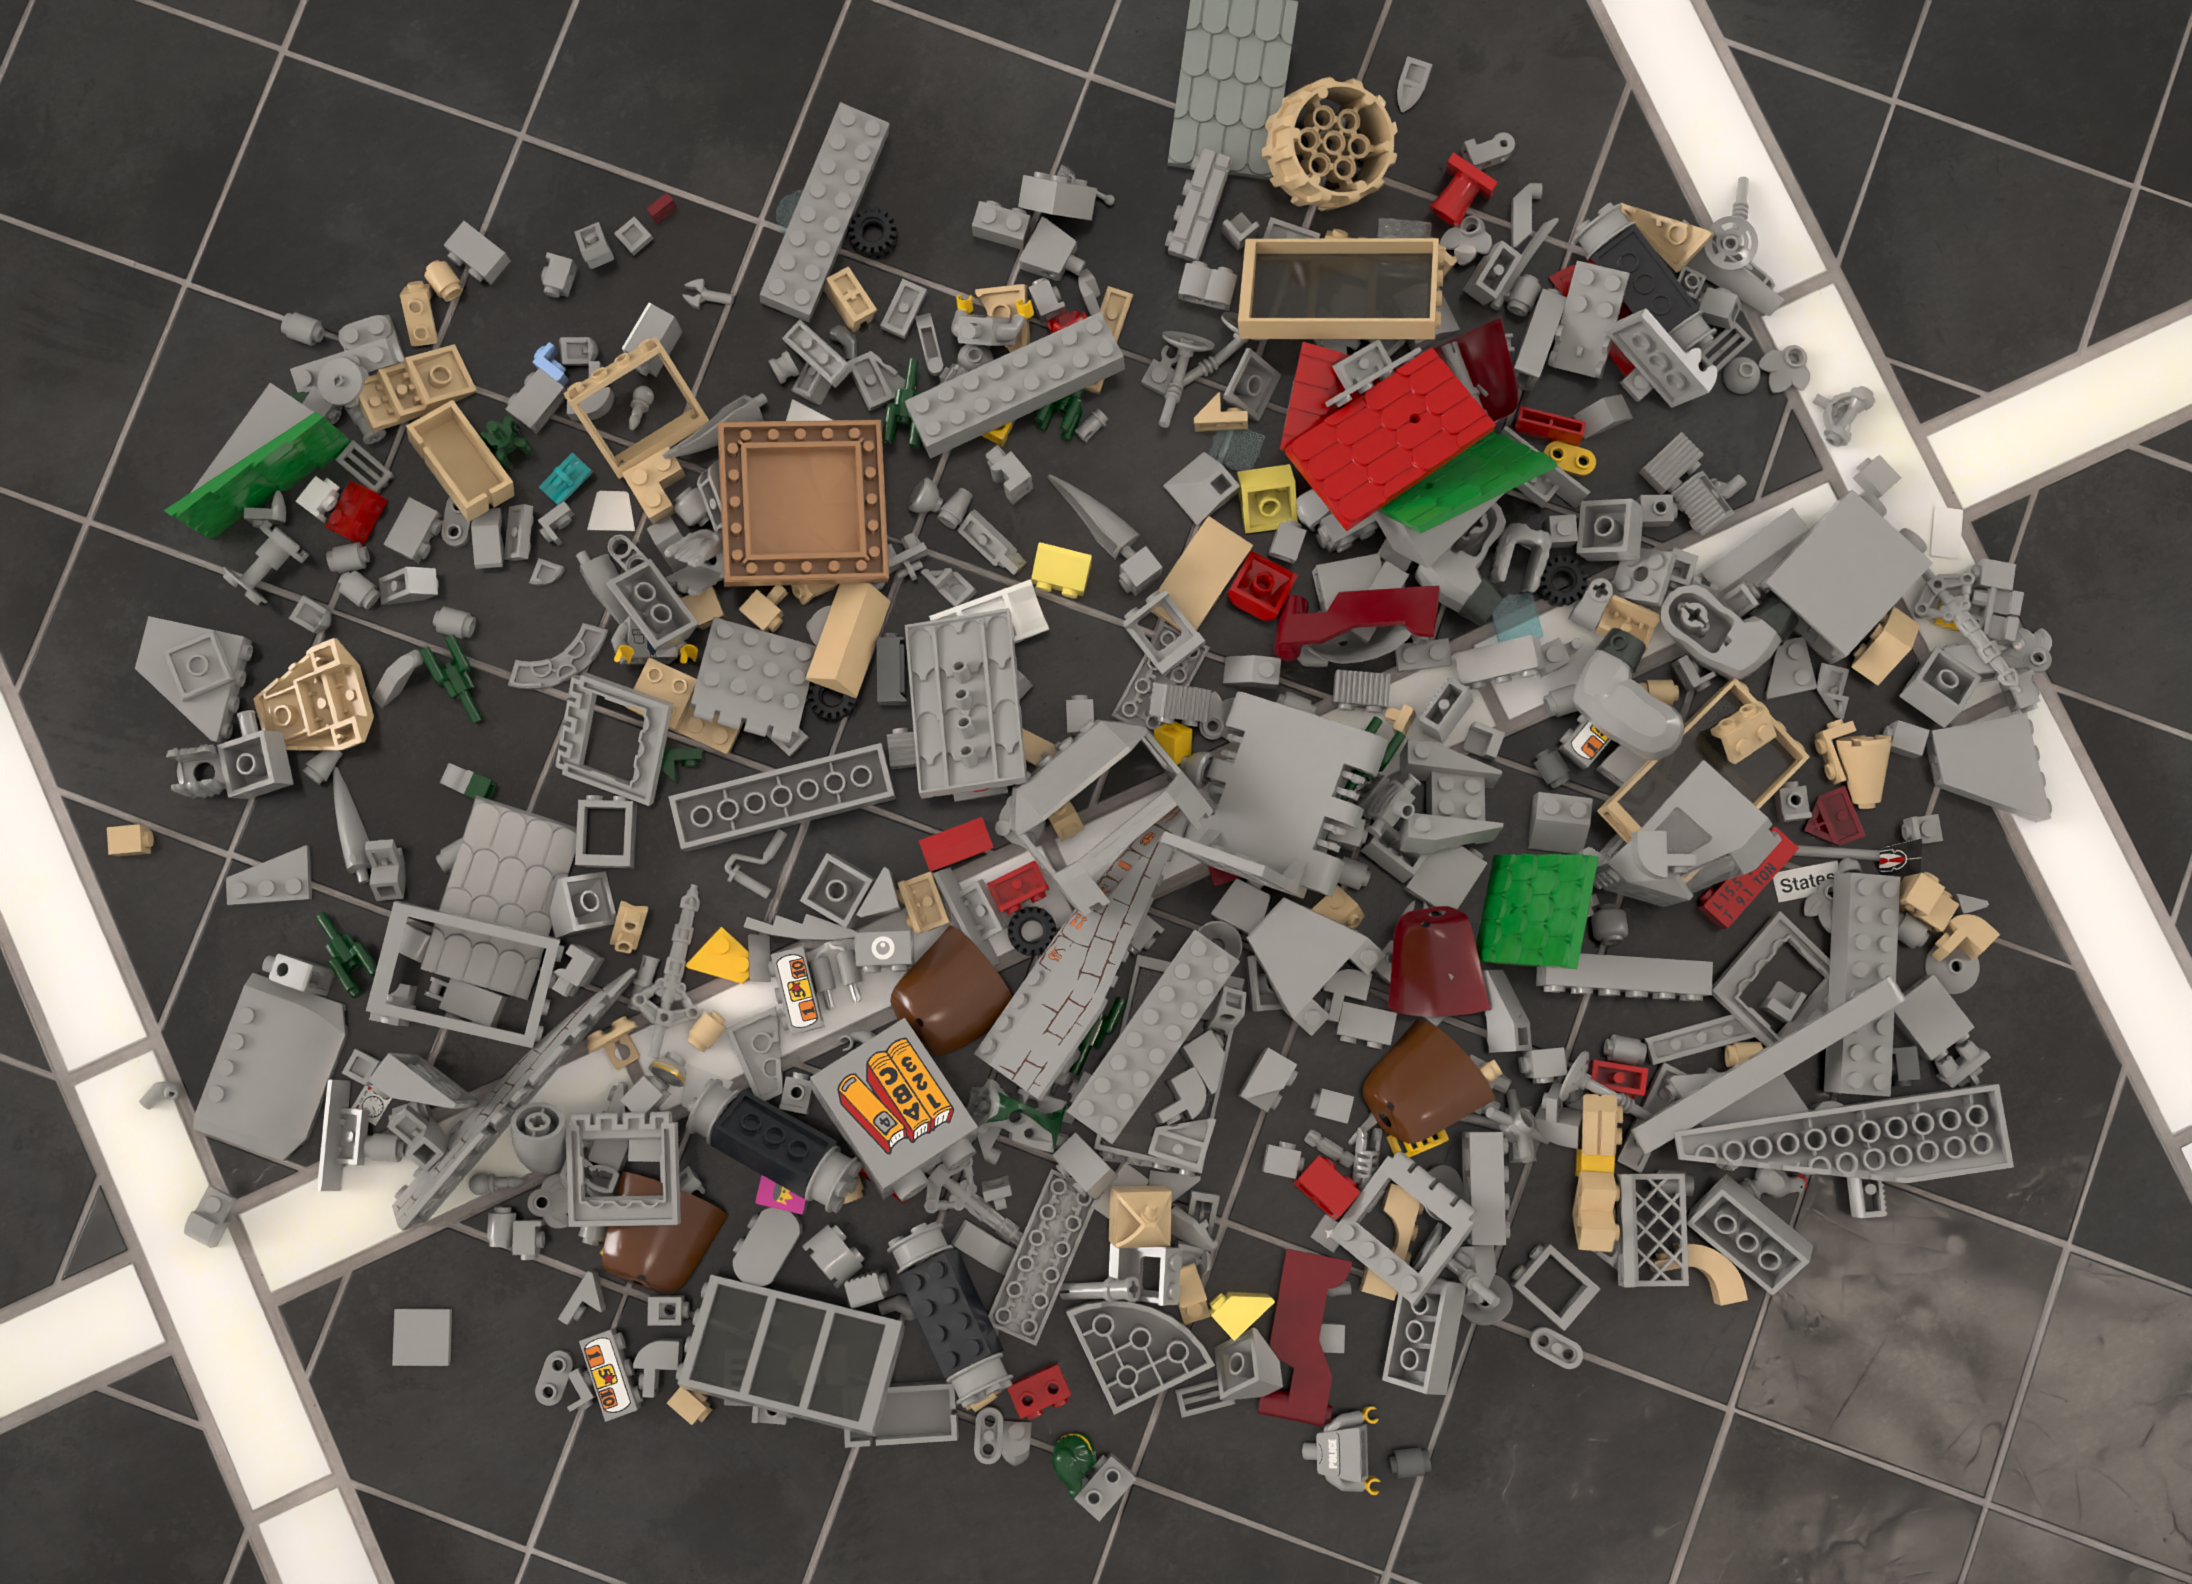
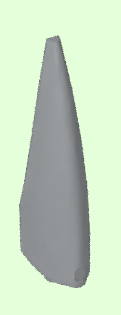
M763 393L754 398L747 395L741 396L724 406L711 420L691 436L662 455L663 458L684 456L718 446V422H762L763 417L759 407L768 402L767 398Z
M1051 474L1048 475V480L1074 508L1096 541L1115 560L1121 554L1127 560L1136 554L1130 546L1140 536L1138 532L1090 495Z
M585 550L578 553L576 557L581 564L580 572L592 593L618 624L623 623L630 615L606 584L607 581L619 576V572L612 562L610 555L604 554L591 560Z
M334 767L333 792L335 812L346 868L349 874H357L359 884L367 883L370 881L367 869L372 868L365 852V844L369 839L338 767Z

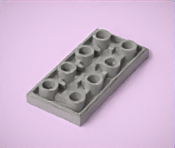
M1162 622L1151 644L1156 650L1160 651L1177 639L1182 632ZM1203 645L1164 677L1145 654L1111 717L1120 722L1143 726L1154 738V729L1165 723L1158 722V716L1149 714L1153 683L1189 686L1210 647Z

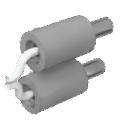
M832 941L824 943L825 947L818 951L816 959L808 962L816 993L823 994L827 1010L836 1007L831 991L836 989L829 958H820V955L825 953L828 947H831L832 949L842 950V952L835 954L843 986L849 985L853 1002L856 1003L857 1000L860 1002L862 998L858 983L863 980L860 968L856 966L855 949L846 951L841 945H833Z

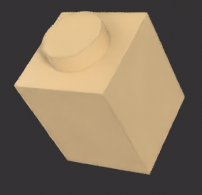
M137 824L107 827L108 855L122 857L151 854L154 838L148 826Z

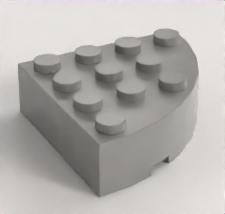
M1105 1299L1087 1301L1066 1309L1070 1322L1114 1415L1215 1366L1202 1342L1186 1325L1171 1314L1151 1304L1139 1301L1128 1302L1127 1300H1118L1115 1303H1110Z

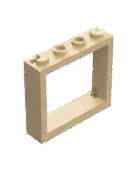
M656 336L652 339L643 340L637 346L638 348L630 353L619 355L612 364L605 368H598L591 374V377L583 382L572 384L568 391L563 393L619 479L623 477L622 473L665 447L669 446L670 448L709 421ZM658 354L692 409L614 456L580 405V402Z

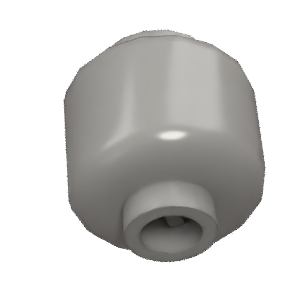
M689 486L674 499L676 502L674 511L687 526L691 527L698 523L702 527L710 520L698 487L692 489Z
M1614 904L1599 906V910L1595 911L1594 915L1591 916L1593 937L1601 942V945L1614 946L1621 944L1628 935L1626 913L1620 908H1615Z

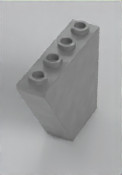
M148 616L135 669L211 741L219 744L225 743L232 735L233 725L231 721L233 713H236L239 708L238 694L240 687L244 685L246 680V672L244 670L246 662L252 656V641L243 636L216 631L236 681L184 702L181 700L162 651L212 630Z
M2027 713L1929 732L1926 748L1935 787L2034 822L2051 819L2052 805L2050 800L2046 798L2044 789L2046 779L2043 772H2040L2038 763L2040 753L2038 747L2034 745L2032 737L2034 727L2032 721L2028 719Z
M1724 1072L1665 1076L1662 1080L1666 1084L1664 1089L1672 1100H1679ZM1783 1073L1694 1127L1698 1128L1807 1111L1808 1108ZM1715 1163L1720 1169L1723 1168L1724 1170L1734 1171L1739 1167L1737 1165Z

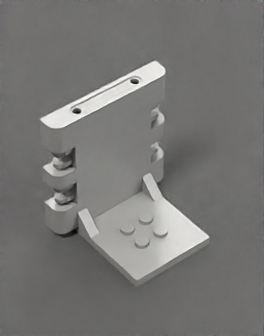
M1237 691L1225 726L1230 730L1244 734L1243 737L1228 734L1226 740L1233 744H1239V750L1237 753H1234L1231 750L1223 749L1220 755L1234 760V763L1213 758L1206 778L1225 785L1224 788L1209 784L1207 789L1210 793L1222 795L1219 804L1206 800L1213 811H1216L1215 815H1210L1206 819L1202 817L1199 820L1202 826L1198 831L1189 822L1184 837L1164 831L1160 842L1205 865L1304 899L1307 889L1333 897L1345 862L1322 853L1321 850L1325 848L1339 852L1340 846L1331 841L1327 842L1325 839L1328 832L1337 836H1345L1346 830L1331 825L1332 821L1355 829L1358 828L1364 809L1340 798L1343 796L1352 800H1358L1359 794L1357 792L1344 788L1347 780L1355 784H1364L1365 778L1350 773L1351 769L1377 777L1389 742L1373 733Z

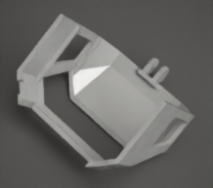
M1092 719L1080 727L1081 733L1074 739L1070 736L1064 741H1058L1054 744L1057 751L1054 755L1051 756L1047 752L1041 755L1042 758L1037 762L1039 767L1031 773L1027 771V783L1016 784L1012 788L1008 826L1068 902L1084 916L1095 909L1092 905L1100 902L1104 906L1110 902L1090 875L1164 815L1178 806L1192 826L1198 831L1202 826L1199 820L1202 817L1204 819L1208 818L1213 812V809L1147 729L1137 724L1098 719L1095 722ZM1141 740L1169 777L1166 781L1170 784L1162 793L1079 860L1061 870L1053 869L1024 832L1045 821L1128 754Z

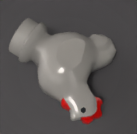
M1757 1168L1753 1180L1745 1178V1181L1739 1183L1758 1200H1760L1762 1193H1766L1774 1198H1781L1789 1193H1802L1803 1189L1808 1187V1179L1803 1177L1802 1174L1788 1176L1784 1170Z

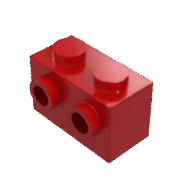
M1589 1060L1587 1074L1592 1076L1591 1079L1614 1092L1623 1093L1635 1100V1095L1645 1096L1648 1068Z
M1318 1155L1293 1184L1335 1221L1361 1192L1356 1189L1357 1184L1346 1175L1343 1177L1335 1170L1337 1167L1327 1157L1322 1158Z
M1058 1362L1012 1382V1386L1007 1388L1020 1419L1027 1416L1028 1420L1043 1414L1042 1409L1052 1405L1053 1408H1057L1069 1402L1067 1397L1072 1395Z

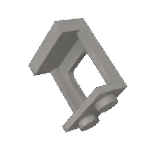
M1157 590L1145 600L1147 602L1145 606L1141 609L1135 607L1124 616L1126 620L1122 624L1164 677L1205 645L1206 642L1169 597L1167 591L1164 590L1160 593ZM1158 606L1164 607L1182 631L1177 639L1160 651L1153 647L1138 628V622Z
M1110 1243L1109 1277H1114L1117 1280H1126V1278L1131 1276L1136 1277L1141 1288L1137 1301L1158 1303L1161 1306L1178 1305L1181 1293L1179 1285L1180 1269L1182 1266L1181 1248H1116ZM1146 1256L1161 1258L1159 1291L1146 1290L1142 1286L1143 1260Z

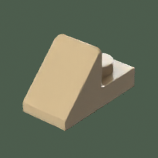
M1218 392L1194 417L1195 432L1248 430V412L1242 411L1240 408H1229L1226 412H1221L1220 392Z
M1195 1263L1181 1267L1179 1281L1181 1293L1178 1308L1183 1324L1186 1325L1208 1318L1210 1313L1206 1303V1294Z

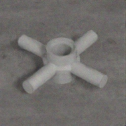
M1510 1089L1506 1091L1510 1114L1489 1107L1486 1110V1116L1500 1123V1130L1503 1132V1136L1507 1137L1509 1142L1517 1143L1521 1162L1528 1163L1532 1160L1527 1138L1531 1137L1543 1144H1548L1550 1141L1544 1138L1538 1131L1534 1115L1526 1108L1520 1109L1517 1092L1515 1089Z

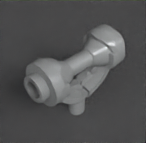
M1864 386L1859 388L1853 387L1850 392L1834 395L1832 400L1820 394L1816 395L1813 403L1825 409L1823 421L1826 427L1824 431L1826 441L1834 447L1848 445L1852 436L1850 432L1851 423L1858 413L1864 410L1867 411L1875 403L1873 392L1869 388ZM1849 405L1843 418L1837 421L1839 409Z

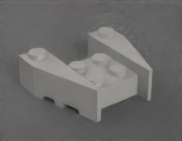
M1407 740L1400 752V778L1408 779V774L1410 773L1417 780L1426 781V814L1414 813L1411 818L1403 820L1400 826V851L1430 854L1440 849L1449 848L1450 850L1459 848L1460 845L1494 841L1502 830L1503 823L1485 821V788L1493 789L1501 777L1502 771L1434 742Z

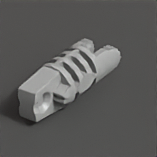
M1358 1127L1352 1180L1357 1184L1356 1189L1360 1192L1363 1191L1378 1170L1382 1139L1381 1128L1373 1129L1370 1148H1366L1368 1134L1366 1128Z

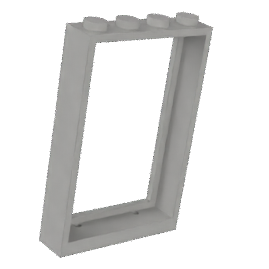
M395 900L366 1011L533 1048L534 1042H540L544 1026H539L541 1015L547 1016L551 1000L545 998L548 988L552 989L555 984L557 974L552 971L555 961H561L564 946L559 945V938ZM408 917L545 948L546 952L525 1034L387 1004L386 1001Z

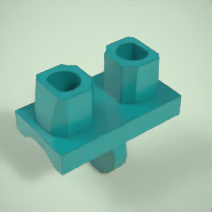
M571 453L553 470L554 472L539 488L559 505L593 471L574 453Z

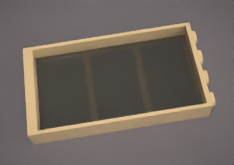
M1439 238L1246 239L1238 315L1240 339H1435L1436 328H1441V312H1436L1437 307H1442V291H1437V287L1443 286V270H1438V266H1444V249H1439Z
M1734 678L1725 683L1684 724V735L1681 744L1672 754L1660 760H1648L1597 812L1628 843L1631 840V834L1639 831L1703 760L1759 809L1810 756L1805 752L1803 745L1786 732L1785 726L1770 715L1777 736L1737 764L1728 761L1722 740L1712 736L1710 730L1717 726L1721 720L1730 717L1746 704L1752 703L1767 709L1762 702L1757 701L1749 693L1748 687L1743 682ZM1675 808L1655 830L1667 831V854H1689L1710 841V837L1678 808ZM1706 863L1688 870V873H1680L1679 875L1686 884Z

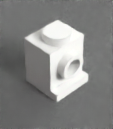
M315 476L297 498L296 502L322 522H325L327 518L323 515L331 511L337 504V498L340 495L337 491L340 487L328 478L323 482Z

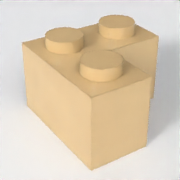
M669 446L622 473L653 524L668 515L671 516L676 513L664 489L686 477L676 457L663 458L662 455L670 450Z
M1893 606L1875 625V628L1869 635L1871 639L1866 644L1860 643L1852 655L1855 659L1852 668L1876 685H1879L1912 649L1920 624Z
M1924 872V874L1918 873L1906 876L1900 883L1899 911L1909 913L1928 926V930L1933 933L1943 932L1959 904L1952 900L1954 898L1953 895L1944 890L1945 887L1938 883L1939 879L1934 875Z
M1580 1171L1572 1210L1579 1250L1612 1252L1614 1241L1619 1240L1620 1227L1619 1224H1615L1616 1209L1614 1204L1615 1201L1620 1199V1185H1616L1614 1173Z

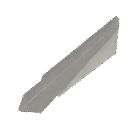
M1714 235L1712 245L1715 253L1717 254L1719 253L1716 247L1717 236ZM1721 238V245H1722V248L1724 249V247H1723V240H1724V238ZM1703 247L1686 265L1705 275L1706 279L1715 285L1738 295L1740 300L1767 316L1772 315L1784 301L1783 297L1773 291L1775 286L1773 279L1752 261L1740 269H1721L1709 260ZM1740 253L1734 256L1727 255L1724 261L1737 262L1742 260L1743 257Z

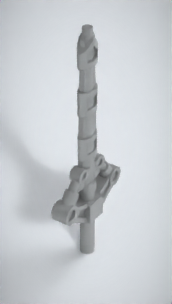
M1928 568L1922 575L1926 584L1918 603L1914 607V616L1918 619L1925 617L1939 618L1945 623L1953 621L1963 636L1977 649L1976 652L1985 664H1990L1999 675L1997 679L2000 683L2020 694L2023 689L2019 681V674L2013 667L2010 668L2001 657L2002 652L1993 641L1987 638L1981 629L1982 627L1968 612L1971 608L1969 596H1971L1975 580L1974 575L1970 572H1965L1963 574H1938L1935 576L1930 568ZM1961 588V596L1953 597L1948 592L1949 590ZM1936 598H1939L1943 604L1939 611L1930 607Z
M691 884L687 894L681 899L680 908H682L679 923L675 924L672 936L673 944L670 955L667 957L664 977L657 979L651 987H647L642 992L636 993L631 997V1004L655 1025L648 1054L650 1058H659L666 1028L697 1019L700 1015V1009L693 1004L691 998L686 993V985L680 983L686 964L687 948L691 943L694 928H692L694 913L698 912L700 906L697 885ZM654 993L661 997L660 1008L648 1000ZM682 999L681 1003L684 1009L670 1011L673 1001Z
M972 1157L951 1171H948L944 1163L926 1172L930 1175L928 1178L930 1183L927 1185L926 1202L924 1205L927 1212L935 1213L936 1211L947 1209L960 1211L965 1207L978 1220L984 1221L995 1229V1233L1009 1243L1011 1241L1018 1246L1023 1235L1019 1231L1020 1227L1006 1217L1005 1219L993 1209L990 1203L985 1202V1199L976 1194L977 1186L973 1180ZM963 1170V1175L966 1179L958 1183L951 1179L950 1176ZM942 1186L951 1193L949 1202L947 1200H939Z

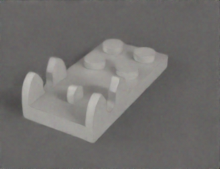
M1582 261L1576 262L1561 323L1555 333V345L1549 356L1548 366L1602 379L1612 343L1605 330L1610 324L1618 321L1630 273Z
M1646 308L1610 324L1605 330V333L1671 408L1709 393L1716 382L1717 369L1715 365L1704 368L1703 371H1700L1698 367L1701 361V349L1694 348L1685 353Z

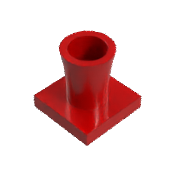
M1453 152L1447 161L1445 171L1453 176V179L1429 206V209L1445 222L1459 228L1475 196L1479 194L1489 201L1495 193L1498 182Z

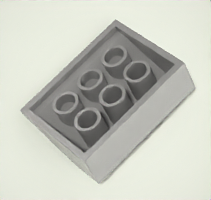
M388 1053L368 1079L374 1085L372 1090L385 1099L390 1097L451 1109L476 1108L480 1104L478 1099L418 1054Z

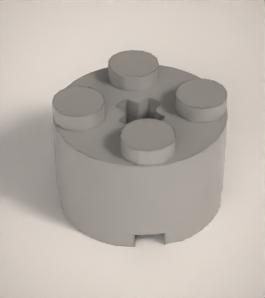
M826 1225L802 1247L805 1251L809 1248L812 1249L813 1252L809 1256L828 1279L832 1280L834 1277L837 1279V1282L833 1285L838 1289L847 1279H850L863 1268L861 1262L865 1259L855 1247L852 1246L849 1249L843 1241L847 1237L837 1225H834L832 1228Z

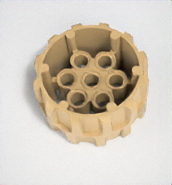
M1331 77L1322 78L1284 97L1279 111L1268 117L1265 123L1268 136L1266 146L1261 149L1262 158L1268 161L1273 175L1270 178L1273 186H1280L1292 197L1291 202L1296 206L1314 205L1318 206L1320 211H1330L1356 203L1364 196L1378 191L1384 184L1381 178L1387 168L1394 165L1397 159V153H1393L1394 135L1398 132L1396 122H1391L1384 108L1386 101L1381 95L1374 96L1365 90L1360 80L1352 78L1344 82H1338ZM1327 99L1339 104V112L1334 114L1329 106H1321L1319 101ZM1307 107L1308 112L1303 120L1305 128L1301 130L1295 128L1296 119L1301 109ZM1317 113L1323 119L1322 126L1316 122L1315 117ZM1341 117L1347 120V129L1341 125ZM1360 128L1362 134H1357L1356 130ZM1302 135L1308 139L1307 148L1301 143ZM1327 138L1333 143L1332 151L1326 146ZM1352 142L1358 146L1357 154L1351 149ZM1296 154L1302 155L1304 158L1300 164ZM1312 160L1318 163V173L1314 172L1311 167ZM1354 161H1364L1361 172L1353 183L1351 178L1356 172ZM1337 164L1342 165L1344 170L1343 176L1338 174ZM1325 176L1331 183H1339L1340 188L1331 191L1319 186L1320 177Z

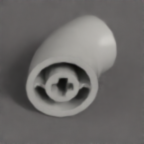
M533 1102L523 1105L511 1117L512 1143L519 1161L529 1171L540 1175H551L561 1171L567 1158L565 1118L562 1111L556 1106L545 1102Z

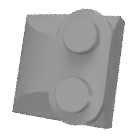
M390 315L371 316L347 324L338 331L339 342L343 346L344 351L383 338H390L398 364L404 362L405 357ZM378 371L368 373V377L376 375Z

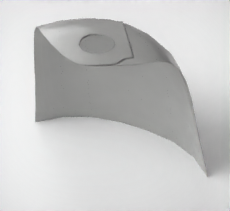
M1406 625L1378 626L1368 643L1346 632L1327 642L1305 646L1309 652L1326 661L1341 664L1363 662L1396 650L1409 639L1412 633L1406 629ZM1341 641L1348 642L1347 645L1340 646L1338 644Z

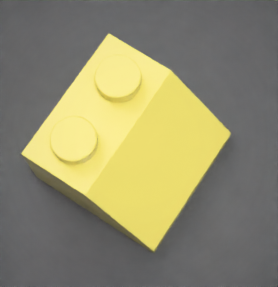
M1290 464L1237 472L1245 534L1275 530L1281 521L1285 523L1286 520L1298 522L1296 485Z
M1039 542L1031 578L1032 584L1036 585V589L1051 592L1052 589L1062 591V595L1069 598H1077L1078 595L1084 597L1091 570L1092 555Z
M1227 1292L1225 1295L1220 1293L1209 1303L1212 1307L1209 1313L1235 1341L1275 1301L1268 1293Z

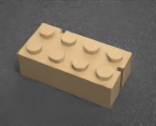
M453 400L406 425L410 443L420 457L424 458L428 468L468 522L489 511V504L496 507L515 496L513 481Z

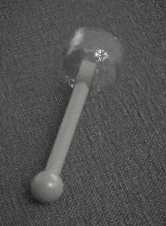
M1062 164L1056 176L1067 177V183H1071V179H1075V174L1069 167ZM1099 191L1096 192V196L1103 199L1107 205H1112L1115 202V198L1112 195H1105Z

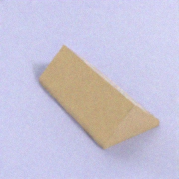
M870 583L839 584L805 680L857 698L877 642V637L891 602Z

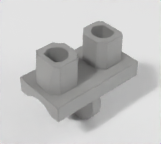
M910 533L901 539L906 551L896 555L892 545L888 544L889 574L897 571L899 579L909 575L911 580L914 581L917 579L915 571L923 568L919 559L929 554L924 542L920 543L915 534Z
M1966 1039L1964 1042L1956 1045L1955 1048L1960 1057L1955 1061L1949 1055H1945L1940 1060L1935 1061L1939 1071L1936 1075L1941 1083H1947L1952 1088L1957 1084L1962 1088L1967 1083L1972 1086L1980 1084V1080L1977 1077L1983 1071L1980 1066L1991 1057L1987 1051L1978 1048L1972 1041Z

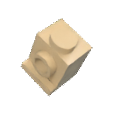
M681 1387L667 1402L671 1408L691 1425L697 1420L702 1423L713 1410L706 1401L708 1399L706 1394L682 1389Z

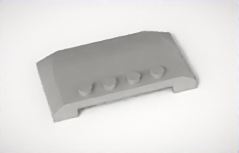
M252 973L243 987L194 1115L193 1129L282 1161L287 1160L311 1135L326 1095L328 1080L332 1079L348 1037V1027L345 1024L344 1010L346 1011L345 1004L317 994L303 992L271 981L269 977Z

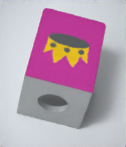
M763 1175L761 1176L755 1201L757 1204L798 1214L806 1213L809 1201Z

